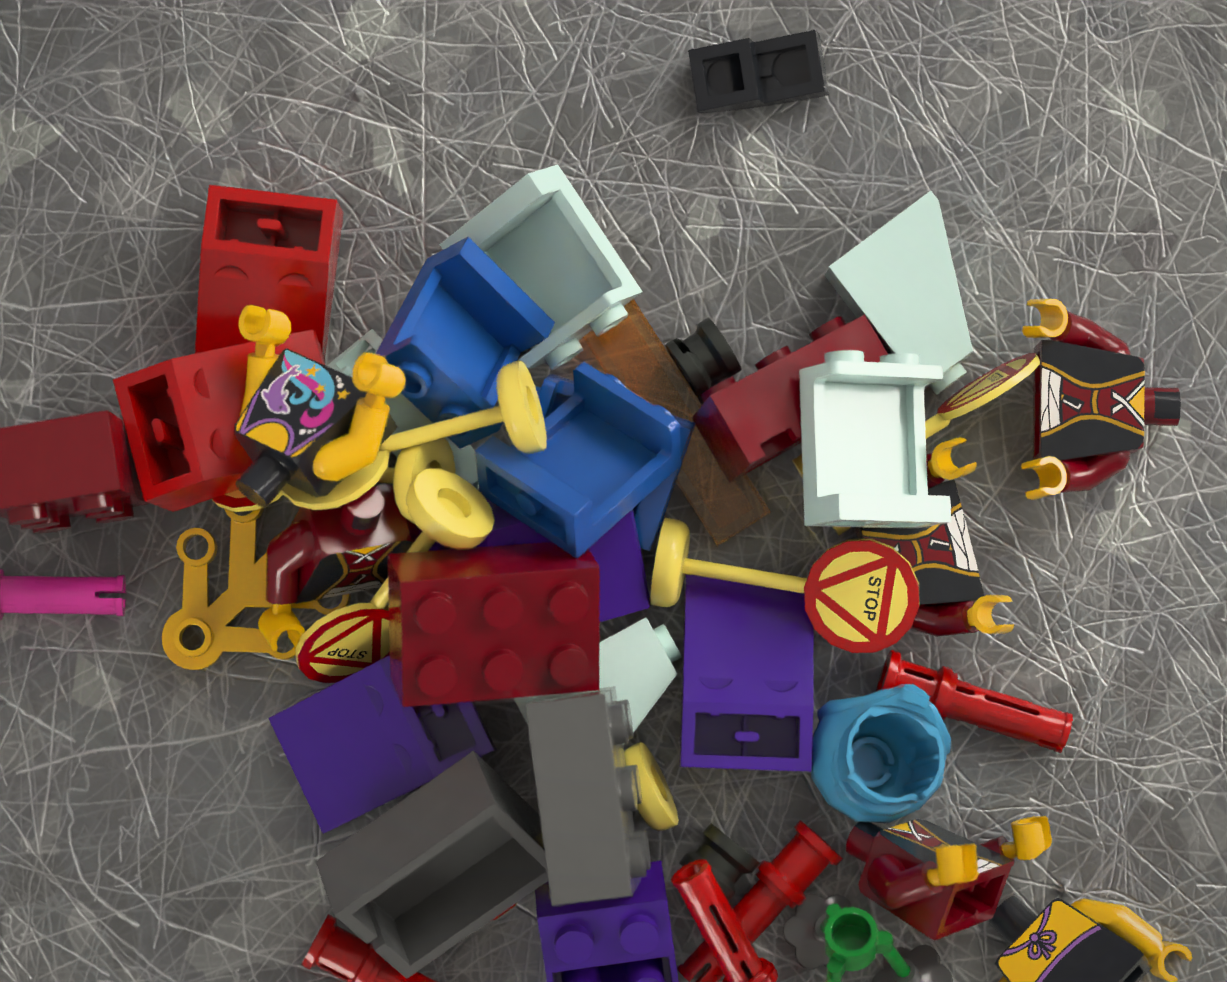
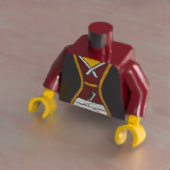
M1030 299L1027 301V305L1034 306L1039 310L1041 323L1040 326H1023V335L1028 338L1049 337L1051 339L1041 340L1034 347V353L1040 359V364L1033 371V460L1021 464V470L1031 468L1039 476V488L1025 492L1028 499L1034 500L1057 493L1089 491L1124 470L1130 460V454L1136 453L1143 448L1144 425L1178 426L1181 412V397L1179 388L1145 387L1144 359L1132 356L1126 342L1094 321L1067 311L1063 303L1057 299Z
M962 437L941 442L935 447L932 454L926 455L928 496H950V523L915 529L855 527L858 539H873L892 546L909 561L919 582L920 606L911 629L935 637L969 634L978 631L987 634H1006L1013 630L1014 624L996 625L992 619V609L997 603L1012 602V599L1006 595H984L955 483L956 478L971 474L977 466L976 462L961 468L953 464L951 450L954 446L966 442V439Z
M393 484L374 485L358 499L337 508L312 510L301 507L292 523L269 542L266 552V601L272 603V607L265 610L260 616L258 627L273 652H277V640L284 631L287 630L288 637L295 648L302 634L306 631L293 613L292 603L297 604L380 588L388 577V554L406 553L421 534L422 530L400 513L395 502Z
M1046 816L1027 817L1012 822L1011 829L1014 841L1008 842L1005 837L999 836L981 844H977L922 819H915L887 829H883L872 822H858L848 836L846 852L865 863L858 883L861 894L928 938L936 941L992 919L1011 867L1015 863V858L1019 860L1037 858L1051 846L1052 837L1049 821Z

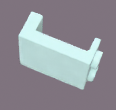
M559 165L528 173L439 244L444 250L469 237L555 322L549 336L541 343L531 347V350L519 359V361L521 360L525 363L528 370L546 362L551 370H554L573 359L583 351V347L578 340L592 330L596 336H599L618 325L629 315L623 306L642 293V290Z
M843 350L825 353V363L799 369L804 526L915 529L950 523V496H928L924 387L927 383L943 380V367L919 365V355L917 354L880 356V363L864 362V352Z

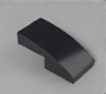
M816 30L753 42L750 38L688 50L697 110L700 114L771 106L829 95L820 34Z

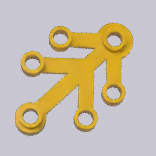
M263 507L245 516H240L234 511L224 509L231 518L228 589L210 606L208 564L216 557L217 542L211 533L201 528H190L179 536L176 549L179 558L184 562L182 609L168 618L162 631L163 649L167 657L177 666L189 670L204 669L213 665L223 652L269 653L274 658L289 660L296 657L295 647L286 653L273 652L257 628L227 626L246 607H272V603L266 601V553L256 562L257 519L261 516ZM194 536H203L208 542L206 555L201 559H191L186 553L187 542ZM351 594L342 595L341 603L332 609L323 607L319 599L297 604L292 603V609H316L318 612L327 615L336 609L349 606ZM190 626H199L205 635L204 643L196 650H189L183 644V633Z

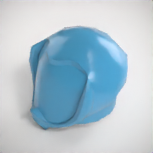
M901 684L865 696L829 700L817 710L819 723L812 739L811 779L829 806L854 821L885 824L919 810L941 787L946 756L951 750V737L939 711L929 701L930 696L924 690L914 684Z

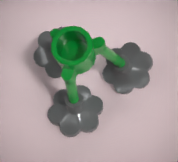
M816 894L805 895V902L801 906H796V915L789 918L784 924L783 937L789 945L795 947L797 963L808 970H814L822 965L826 966V982H841L845 971H859L869 966L875 959L876 953H882L884 956V969L873 977L872 982H953L951 972L947 967L940 964V956L933 947L919 945L911 951L903 947L895 948L892 934L888 931H877V924L873 917L865 910L852 907L850 901L844 896L836 894L823 899Z

